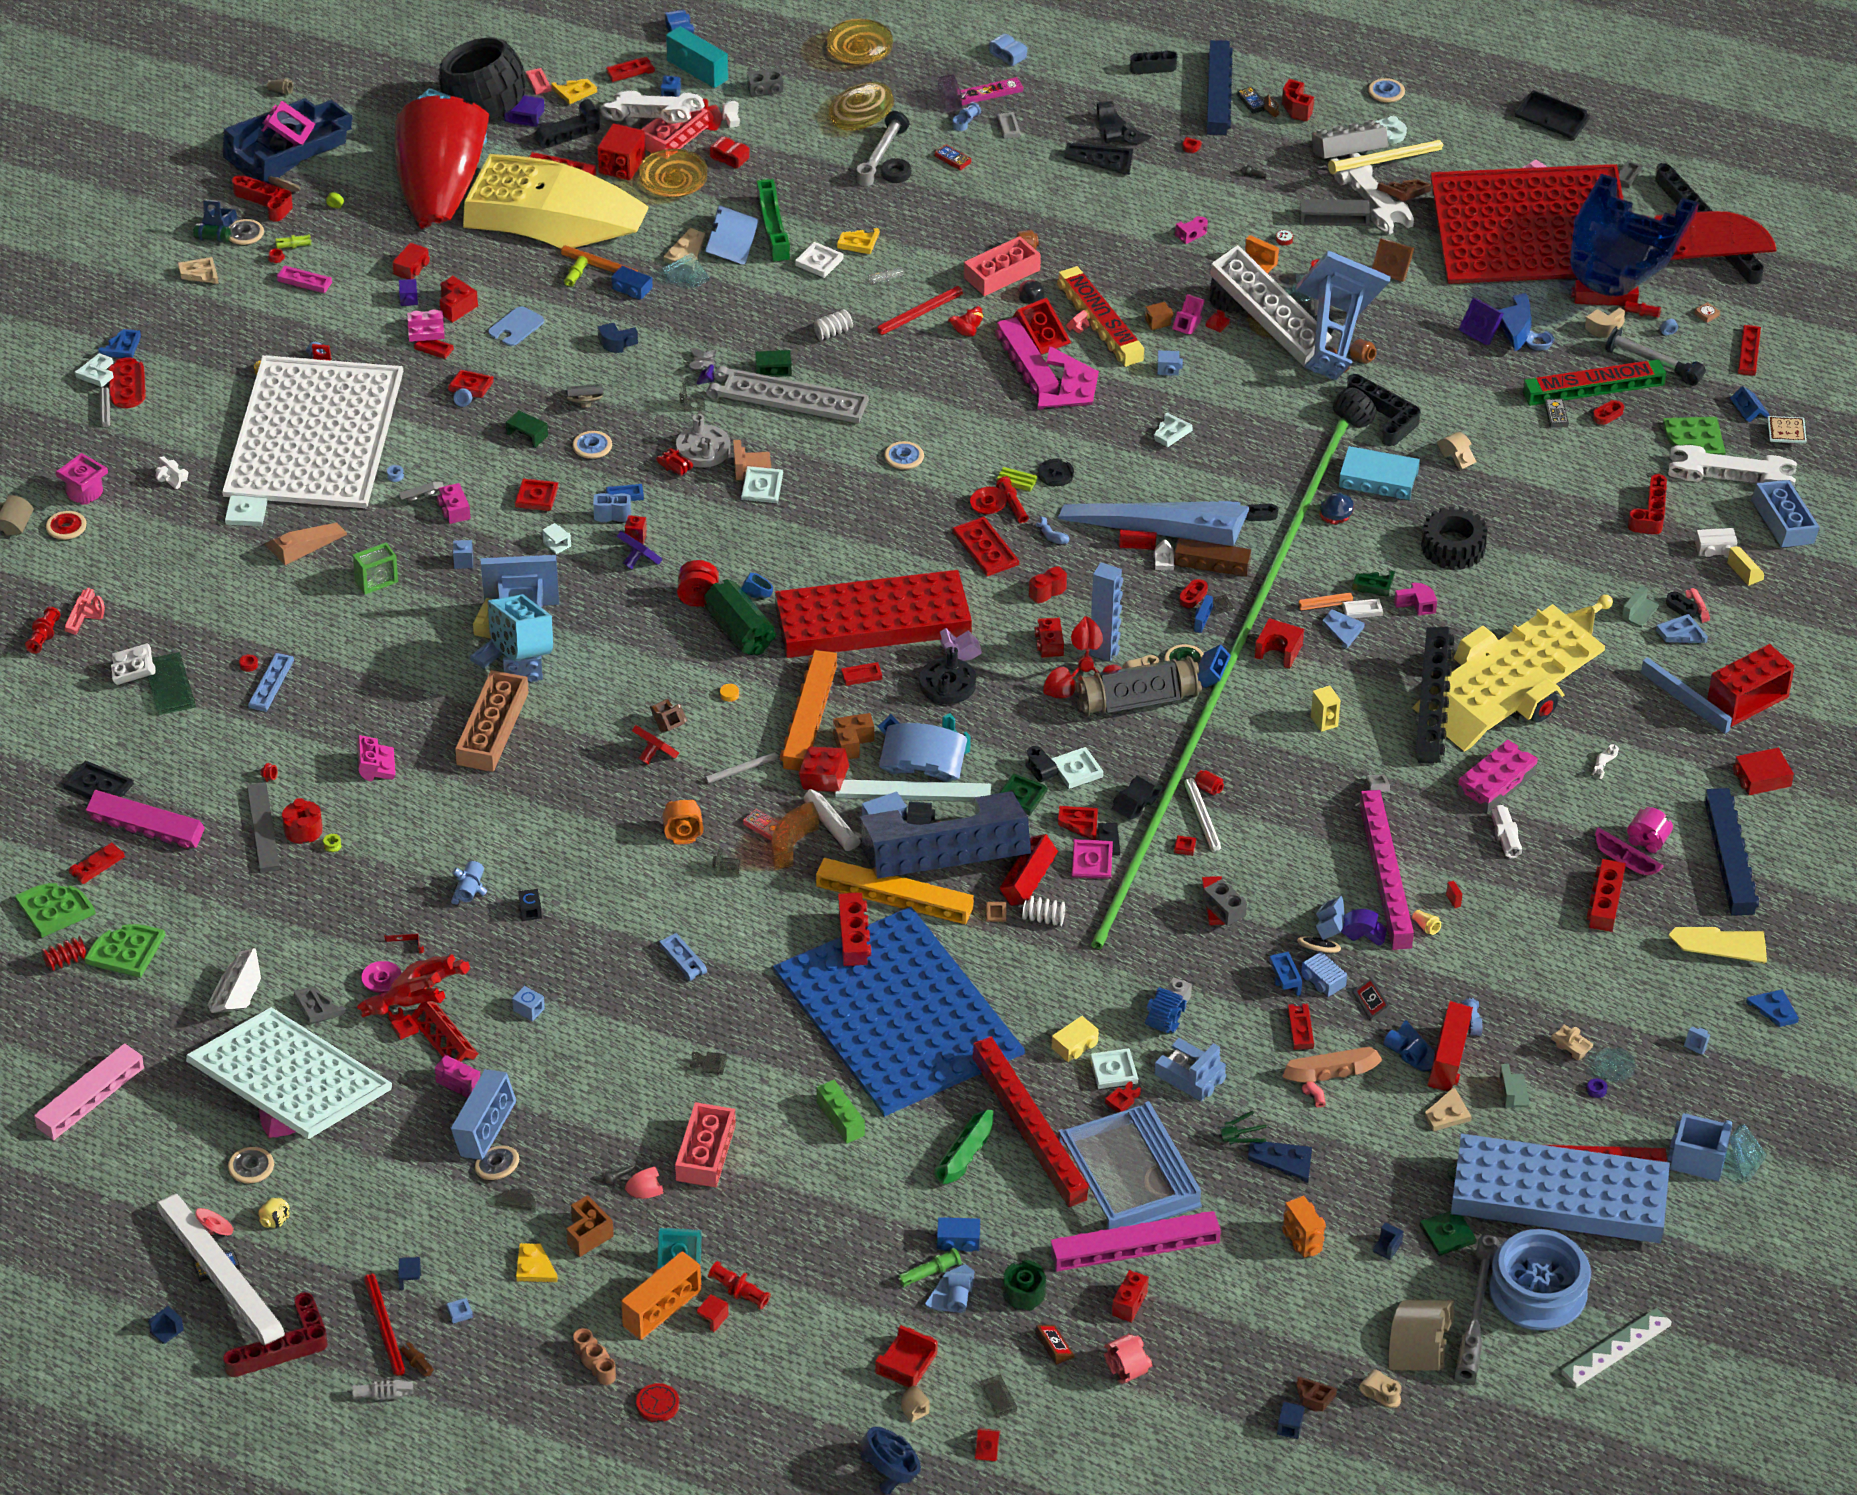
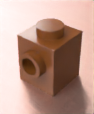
M1166 302L1146 306L1145 321L1151 330L1171 326L1173 311L1167 306Z

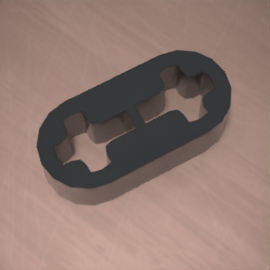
M1275 504L1247 505L1249 511L1245 519L1248 521H1272L1278 517L1279 508Z
M1678 592L1667 594L1666 605L1681 616L1689 614L1694 618L1697 615L1698 606L1695 602Z

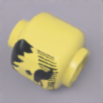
M270 1198L259 1209L260 1223L265 1228H279L290 1216L289 1205L281 1198Z

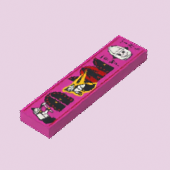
M1016 77L955 91V97L962 106L971 102H980L1023 92V86Z

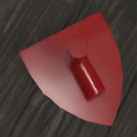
M702 99L705 105L703 108L708 110V127L706 129L717 131L722 122V114L717 105L708 107V99Z

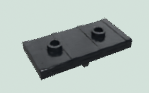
M1532 90L1515 112V117L1575 140L1589 121L1590 114L1585 109Z

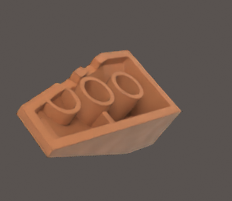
M332 523L288 532L265 543V546L284 565H287L347 535V532L338 523Z

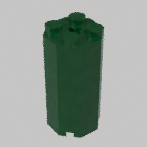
M725 579L722 580L724 583L720 585L718 582L713 584L704 595L707 611L742 652L749 655L756 654L757 656L763 654L776 637L774 626L736 582Z

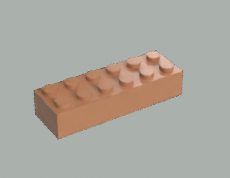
M494 670L490 671L456 746L457 765L494 772L528 695V679L526 676Z

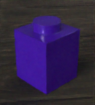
M416 279L399 280L401 306L418 305Z

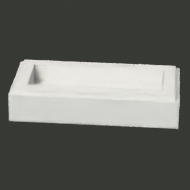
M1379 599L1343 602L1342 604L1344 614L1351 618L1383 616Z

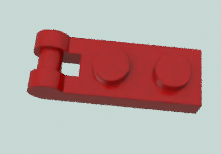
M648 57L606 67V73L612 82L644 73L651 74L655 72V67L651 64Z
M111 842L78 865H72L69 869V874L77 877L80 883L85 884L125 857L124 852Z
M1308 1003L1301 1004V1006L1288 1004L1287 1012L1293 1049H1314Z

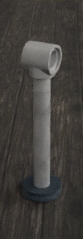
M891 111L885 117L886 132L867 163L857 166V183L859 185L870 186L873 184L876 166L896 133H905L907 128H909V119L903 113Z

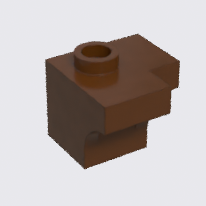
M665 699L650 706L661 733L670 731L687 722L681 704L673 706L669 699Z

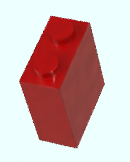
M1779 747L1736 756L1735 764L1733 765V773L1739 777L1741 787L1746 790L1748 795L1792 787L1794 773Z

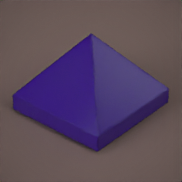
M709 365L700 373L697 385L714 382V365Z

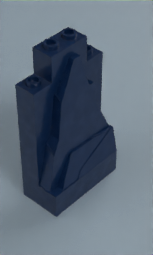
M304 98L288 104L315 123L314 128L303 144L285 151L271 149L270 140L277 132L270 127H267L264 132L262 131L265 126L263 124L264 120L268 115H272L267 112L223 129V158L248 177L271 184L267 180L269 176L281 178L282 175L294 168L302 160L345 144L346 131L352 129V115L333 100L315 106ZM285 112L277 113V119L283 125L286 123L296 125L297 134L300 135L305 127Z

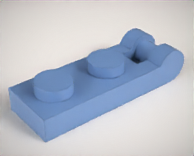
M677 933L660 941L661 949L684 973L688 981L695 979V976L707 973L705 964Z

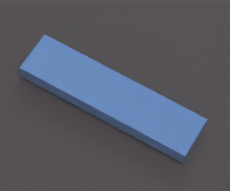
M275 653L248 704L250 709L267 712L294 661L293 656Z

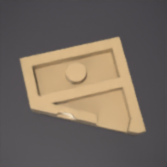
M212 257L178 263L181 279L218 283Z
M1455 1088L1451 1089L1425 1112V1118L1433 1131L1471 1121V1115Z

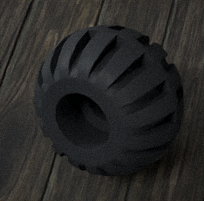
M1356 388L1344 389L1334 400V412L1341 418L1344 417L1348 423L1356 428L1366 427L1375 419V405L1369 397Z

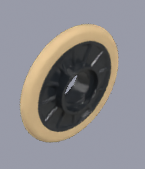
M1309 936L1298 938V943L1301 946L1311 950L1327 953H1336L1341 950L1337 943L1330 940Z

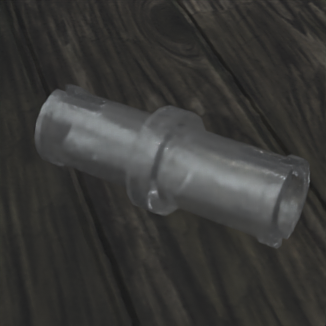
M901 266L890 270L883 269L882 272L869 274L868 280L871 285L881 282L888 283L890 280L903 278L904 271Z

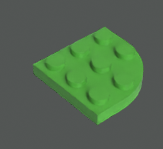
M1717 417L1663 419L1666 437L1673 447L1693 445L1704 448L1705 453L1726 454Z
M57 883L42 884L15 895L16 902L41 938L96 914L95 908L84 893L70 885L64 887L58 886Z
M141 924L122 925L121 929L112 932L108 930L94 942L85 957V963L141 978L163 941L165 930Z

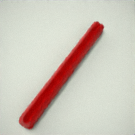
M956 286L879 325L877 332L880 335H884L961 296L963 294L962 288Z
M373 1273L367 1274L364 1277L366 1288L393 1374L395 1376L404 1375V1364L376 1276Z

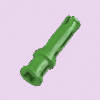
M953 1247L949 1252L941 1256L935 1255L933 1260L899 1274L898 1280L904 1288L936 1272L943 1273L947 1268L961 1265V1258Z

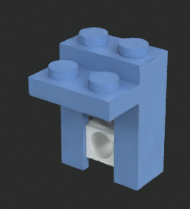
M1178 1038L1172 1044V1048L1176 1051L1169 1058L1162 1055L1155 1062V1075L1199 1101H1202L1206 1096H1211L1214 1088L1218 1084H1222L1226 1078V1064L1220 1061V1047L1214 1043L1206 1052H1203Z

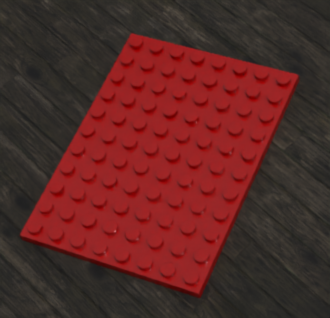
M1617 164L1431 172L1430 174L1447 284L1635 276L1637 274Z

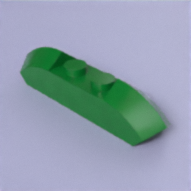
M985 1110L973 1114L934 1169L935 1178L942 1184L952 1183L960 1179L965 1174L967 1165L972 1162L975 1152L983 1146V1143L986 1144L992 1131L993 1110Z

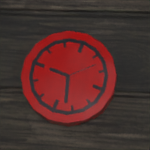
M663 1383L647 1385L637 1395V1411L642 1418L650 1422H657V1420L668 1421L679 1410L678 1393L671 1386Z

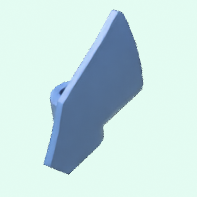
M964 1264L946 1272L927 1300L926 1307L941 1311L964 1312L967 1306L968 1293L972 1291L974 1270Z

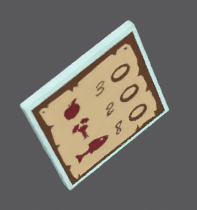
M1768 416L1770 442L1806 443L1804 418Z

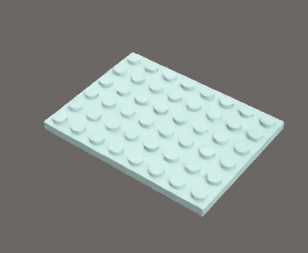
M272 1007L187 1054L186 1059L194 1067L307 1139H310L392 1088L390 1081Z

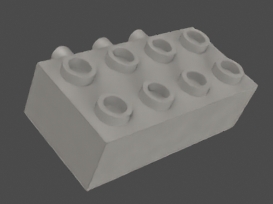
M1366 120L1364 124L1350 123L1348 127L1334 126L1331 130L1318 129L1317 132L1311 133L1313 152L1324 159L1388 147L1386 127L1374 122V120Z

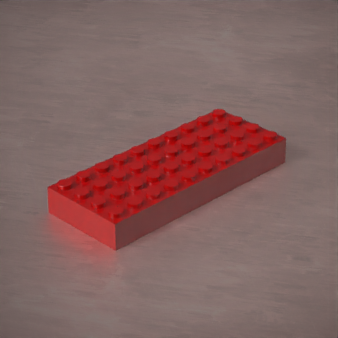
M959 570L775 591V608L787 658L813 655L815 650L834 653L942 640L940 631L945 628L956 638L968 630L972 633V619Z

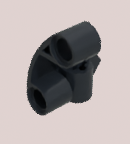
M1113 101L1097 102V115L1105 143L1119 141L1141 142L1152 138L1151 135L1138 131L1133 124L1126 123L1115 111Z

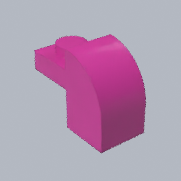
M1189 294L1186 295L1183 309L1181 312H1177L1172 329L1192 334L1200 324L1202 318L1201 311L1205 300Z
M1411 583V588L1395 590L1394 604L1396 608L1414 606L1418 616L1436 613L1437 598L1429 586L1422 583Z

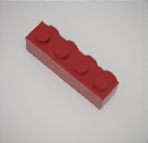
M1047 834L1030 838L1031 853L1018 857L999 889L1011 906L1024 905L1026 899L1029 901L1030 896L1038 887V883L1046 874V870L1054 861L1058 850Z

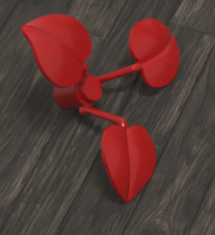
M1084 616L1071 633V641L1074 647L1079 650L1086 649L1085 654L1078 660L1079 666L1076 667V670L1071 675L1066 667H1058L1052 670L1044 682L1043 693L1045 695L1055 698H1068L1075 692V680L1073 677L1079 670L1083 672L1093 670L1095 673H1101L1094 667L1093 659L1088 655L1089 649L1096 650L1100 648L1103 641L1099 626L1090 617ZM1112 664L1104 667L1102 672L1119 670L1123 668H1121L1118 665Z

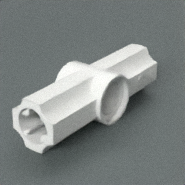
M1498 805L1491 810L1496 839L1498 842H1501L1505 856L1517 858L1518 855L1522 854L1517 824L1512 822L1508 808Z

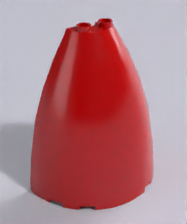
M440 95L419 98L405 105L400 114H397L395 120L394 148L397 176L405 201L421 229L430 227L432 222L439 224L451 220L471 183L479 163L486 136L489 113L475 103L471 105L463 102L462 98L451 96L450 99L440 98Z

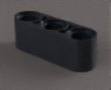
M1174 51L1134 53L1130 56V72L1132 74L1174 72L1177 69V53Z

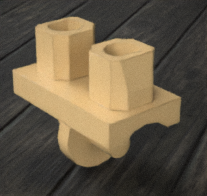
M1564 1024L1558 1032L1551 1036V1039L1556 1042L1558 1048L1571 1052L1572 1057L1577 1061L1581 1060L1593 1047V1043L1580 1035V1029L1577 1027L1571 1029Z

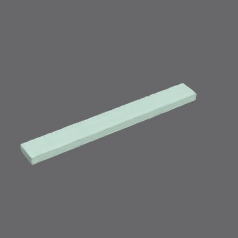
M844 780L840 792L836 791V798L876 799L897 791L902 800L974 802V797L991 794V784Z

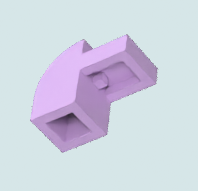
M946 628L940 631L942 638L940 642L945 652L948 647H953L952 652L954 653V647L958 649V659L963 661L972 660L982 654L978 639L969 630L957 638Z

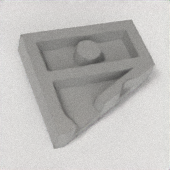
M431 482L400 492L401 500L412 502L418 500V496L425 495V497L436 494L435 491H439L438 488L444 487L443 482Z

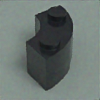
M1136 775L1130 785L1115 796L1111 809L1128 819H1135L1143 813L1142 810L1146 805L1151 806L1163 786L1146 776Z

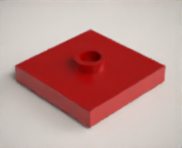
M460 370L448 385V391L456 392L461 388H465L471 392L472 396L483 398L493 384L494 377Z
M523 478L515 501V507L551 511L559 487L558 482Z

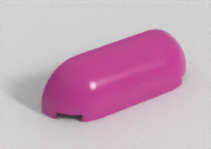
M1597 827L1595 836L1598 848L1609 857L1618 862L1626 863V867L1641 875L1656 874L1664 867V865Z

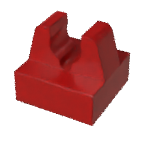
M1218 309L1217 313H1214L1206 321L1205 327L1221 333L1229 325L1230 319L1225 317V312Z

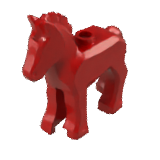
M452 954L416 961L407 966L402 974L391 984V988L388 991L362 1001L358 1004L357 1008L361 1010V1016L366 1017L369 1015H384L388 1012L389 1006L409 1007L429 1001L441 1003L445 999L444 991H439L438 988H432L434 984L440 983L442 979L451 975H465L470 970V965L468 961L465 962L462 959L455 961L456 958Z

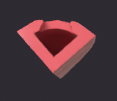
M656 1167L645 1169L631 1177L625 1186L627 1193L641 1199L663 1194L662 1185L660 1186L657 1181L659 1174Z

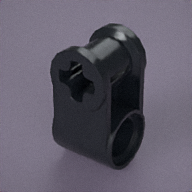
M292 123L284 124L297 134L296 125ZM278 133L274 134L270 140L271 149L285 151L293 146V143Z
M1031 746L1028 748V759L1025 765L1039 782L1058 775L1057 764L1041 747Z

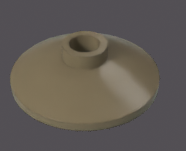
M269 176L267 179L272 185L289 190L290 192H298L301 189L298 185L278 177Z
M603 394L568 396L567 400L579 403L580 407H591V403L601 399Z

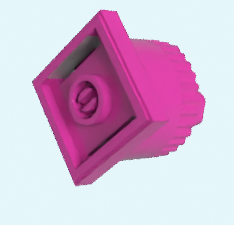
M80 453L55 473L57 478L65 482L66 494L69 499L85 505L101 496L103 491L101 478L108 473V468Z

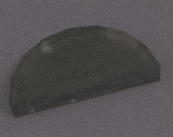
M523 1189L506 1190L495 1200V1206L536 1213V1200L534 1196Z

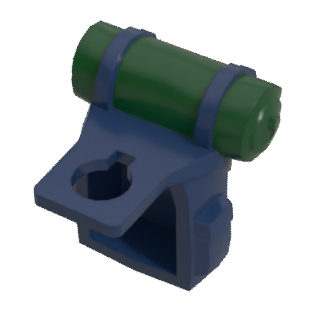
M204 200V216L201 224L194 226V237L203 241L228 242L232 233L230 226L237 220L236 210L221 208L219 201ZM209 205L215 206L212 209L208 210Z

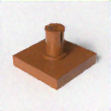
M1380 238L1372 269L1391 276L1390 278L1404 282L1414 248Z

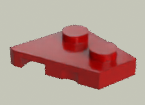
M1059 806V826L1091 840H1096L1098 808Z

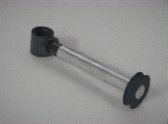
M1617 326L1613 328L1608 337L1606 350L1610 349V352H1613L1617 346L1648 360L1659 359L1664 367L1680 373L1686 384L1697 385L1706 373L1704 365L1700 362L1695 361L1684 364L1621 337L1622 328L1618 330Z

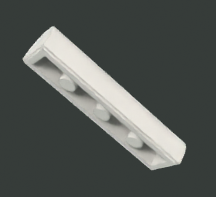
M809 789L804 796V802L846 851L857 848L861 843L859 838L820 793Z

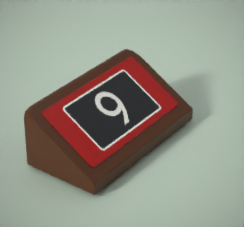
M1055 1325L1036 1326V1335L1055 1365L1075 1358L1074 1353Z

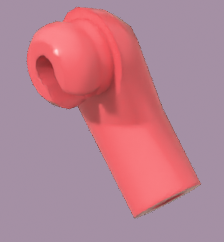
M1309 1081L1302 1086V1091L1305 1095L1312 1093L1317 1108L1326 1105L1323 1090L1314 1082Z

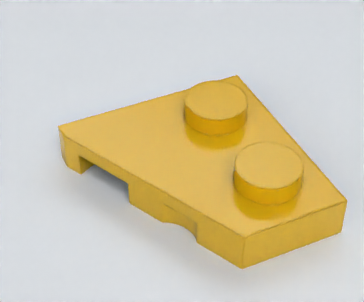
M588 79L566 81L565 85H557L556 82L551 83V89L569 105L597 92V87Z
M520 1243L516 1274L517 1281H558L557 1274L541 1244Z

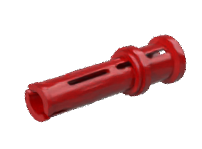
M1007 476L999 478L995 486L1006 494L1007 502L1018 522H1027L1029 516L1017 498V490L1012 487L1010 478Z

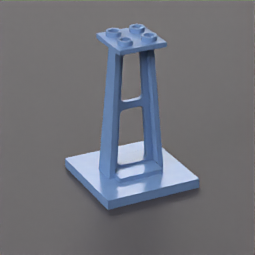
M1327 251L1296 286V291L1318 300L1314 356L1305 364V368L1337 380L1352 364V360L1347 359L1346 356L1357 317L1390 282L1391 276L1331 251ZM1330 305L1347 312L1344 326L1329 320ZM1327 327L1341 333L1337 354L1325 350Z
M556 555L481 558L484 601L486 598L498 599L523 594L541 608L542 605H559ZM507 656L503 657L504 673L526 676L530 682L543 680L541 656L525 658L520 661H513Z

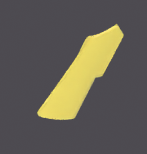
M1675 927L1668 935L1683 951L1763 964L1767 962L1763 931H1720L1717 927Z

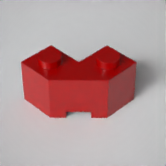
M1288 79L1283 87L1282 105L1291 118L1307 122L1313 113L1314 96L1304 94L1303 82Z

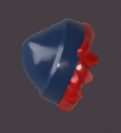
M1342 493L1330 494L1321 502L1320 518L1334 525L1347 521L1354 510L1353 500Z

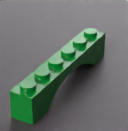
M774 179L757 180V198L772 260H790V242L782 224Z

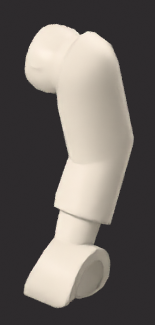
M1611 744L1608 749L1597 756L1592 775L1595 773L1600 774L1599 779L1603 778L1605 764L1617 756L1619 749L1616 745L1614 747V744Z

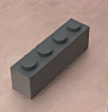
M1301 199L1300 225L1369 226V200Z

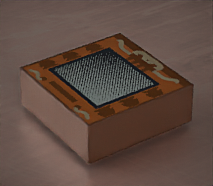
M1268 94L1264 97V108L1273 117H1277L1279 115V104Z

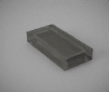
M1001 1374L981 1380V1387L997 1418L1017 1412V1405Z

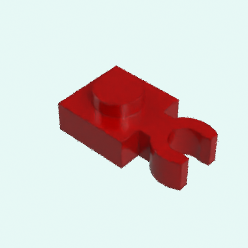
M401 1007L397 1008V1015L392 1014L391 1011L388 1012L392 1029L400 1040L419 1032L415 1021L410 1015L404 1016Z
M1130 1081L1126 1084L1124 1090L1118 1087L1106 1097L1105 1104L1117 1113L1125 1111L1134 1104V1098L1140 1096L1141 1088L1138 1087L1136 1090H1131L1133 1082Z

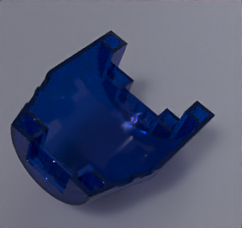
M1601 174L1574 220L1570 264L1575 276L1586 287L1603 295L1622 296L1631 292L1668 265L1697 213L1699 202L1682 198L1676 208L1675 215L1665 212L1661 220L1633 213V202L1616 198L1617 178Z

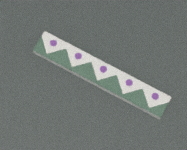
M1656 1308L1562 1369L1561 1374L1577 1388L1670 1327L1671 1320Z

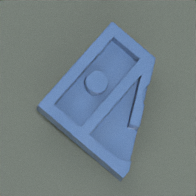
M1332 609L1323 619L1322 623L1335 639L1338 638L1343 643V647L1346 649L1364 628L1363 622Z

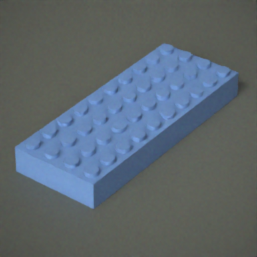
M1461 1134L1451 1214L1661 1244L1670 1163Z

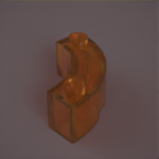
M813 802L805 803L791 810L777 824L772 837V862L775 871L794 866L793 849L795 843L804 836L819 830V814Z

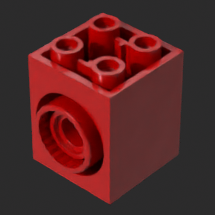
M613 123L598 146L599 173L631 181L646 157L645 131Z

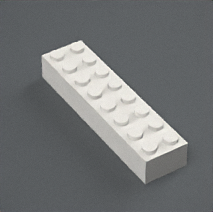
M1239 245L1235 246L1212 263L1210 275L1305 367V364L1314 356L1317 321ZM1328 332L1325 350L1328 346H1331L1332 336Z

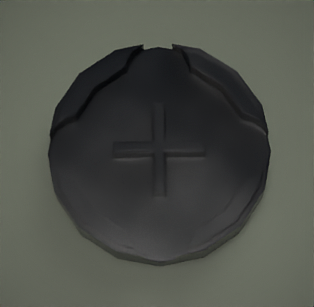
M1049 459L1039 466L1038 476L1046 485L1053 487L1064 486L1072 481L1074 468L1069 462H1063L1062 459Z

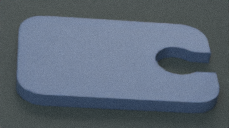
M520 306L489 329V335L496 339L500 333L509 332L511 336L503 339L502 343L514 346L544 323V318L528 308Z

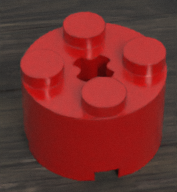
M297 798L293 803L284 808L282 812L283 829L289 841L296 844H303V842L307 841L310 843L321 836L323 825L321 808L318 805L303 798Z

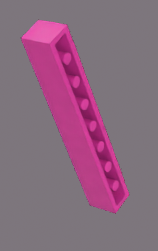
M1214 1211L1201 1212L1199 1214L1161 1219L1159 1221L1139 1223L1125 1227L1121 1226L1075 1236L1059 1237L1051 1240L1050 1253L1056 1272L1220 1243L1221 1230Z

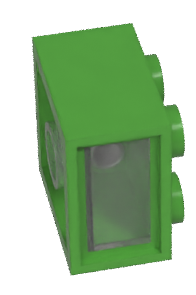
M387 542L353 554L355 582L365 595L398 582L396 554Z

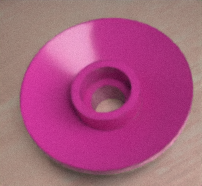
M374 962L363 970L362 983L370 991L383 993L391 988V984L402 972L392 962Z

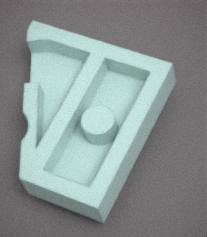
M1166 413L1164 415L1165 420L1160 423L1154 438L1156 442L1169 447L1191 432L1192 424Z

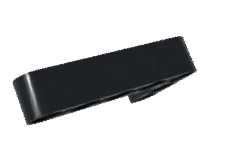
M1359 374L1348 376L1347 388H1356L1363 392L1373 402L1376 411L1391 418L1383 426L1382 443L1384 445H1396L1418 427L1420 420V408Z

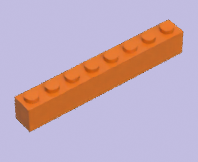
M815 650L813 657L809 658V670L805 671V683H802L800 688L801 697H797V710L793 711V723L789 724V736L785 737V750H781L780 761H783V769L800 771L808 747H813L837 668V653Z

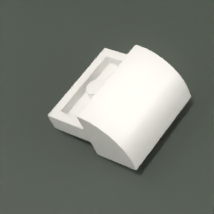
M148 643L113 653L111 669L112 679L116 685L155 674L151 647Z

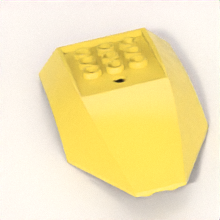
M489 154L465 200L463 226L464 228L519 234L546 242L561 249L564 245L576 248L636 233L646 215L648 206L617 186L581 169L563 163L532 157ZM541 184H545L544 188L536 189Z

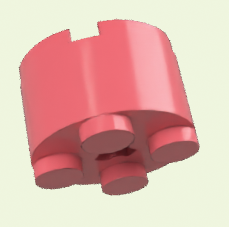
M1126 1334L1104 1345V1349L1107 1348V1352L1104 1353L1106 1363L1112 1374L1117 1373L1121 1379L1118 1381L1121 1384L1146 1374L1148 1368L1152 1367L1150 1358L1145 1355L1142 1348L1143 1341L1138 1335L1134 1337L1132 1334Z

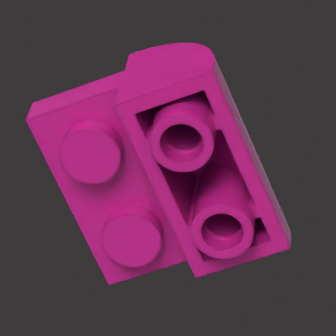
M359 735L357 749L360 775L368 781H373L374 777L394 779V747L378 745V739Z

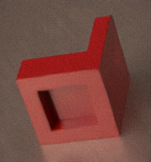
M710 1294L697 1309V1314L710 1321V1330L712 1332H715L729 1316L727 1302Z

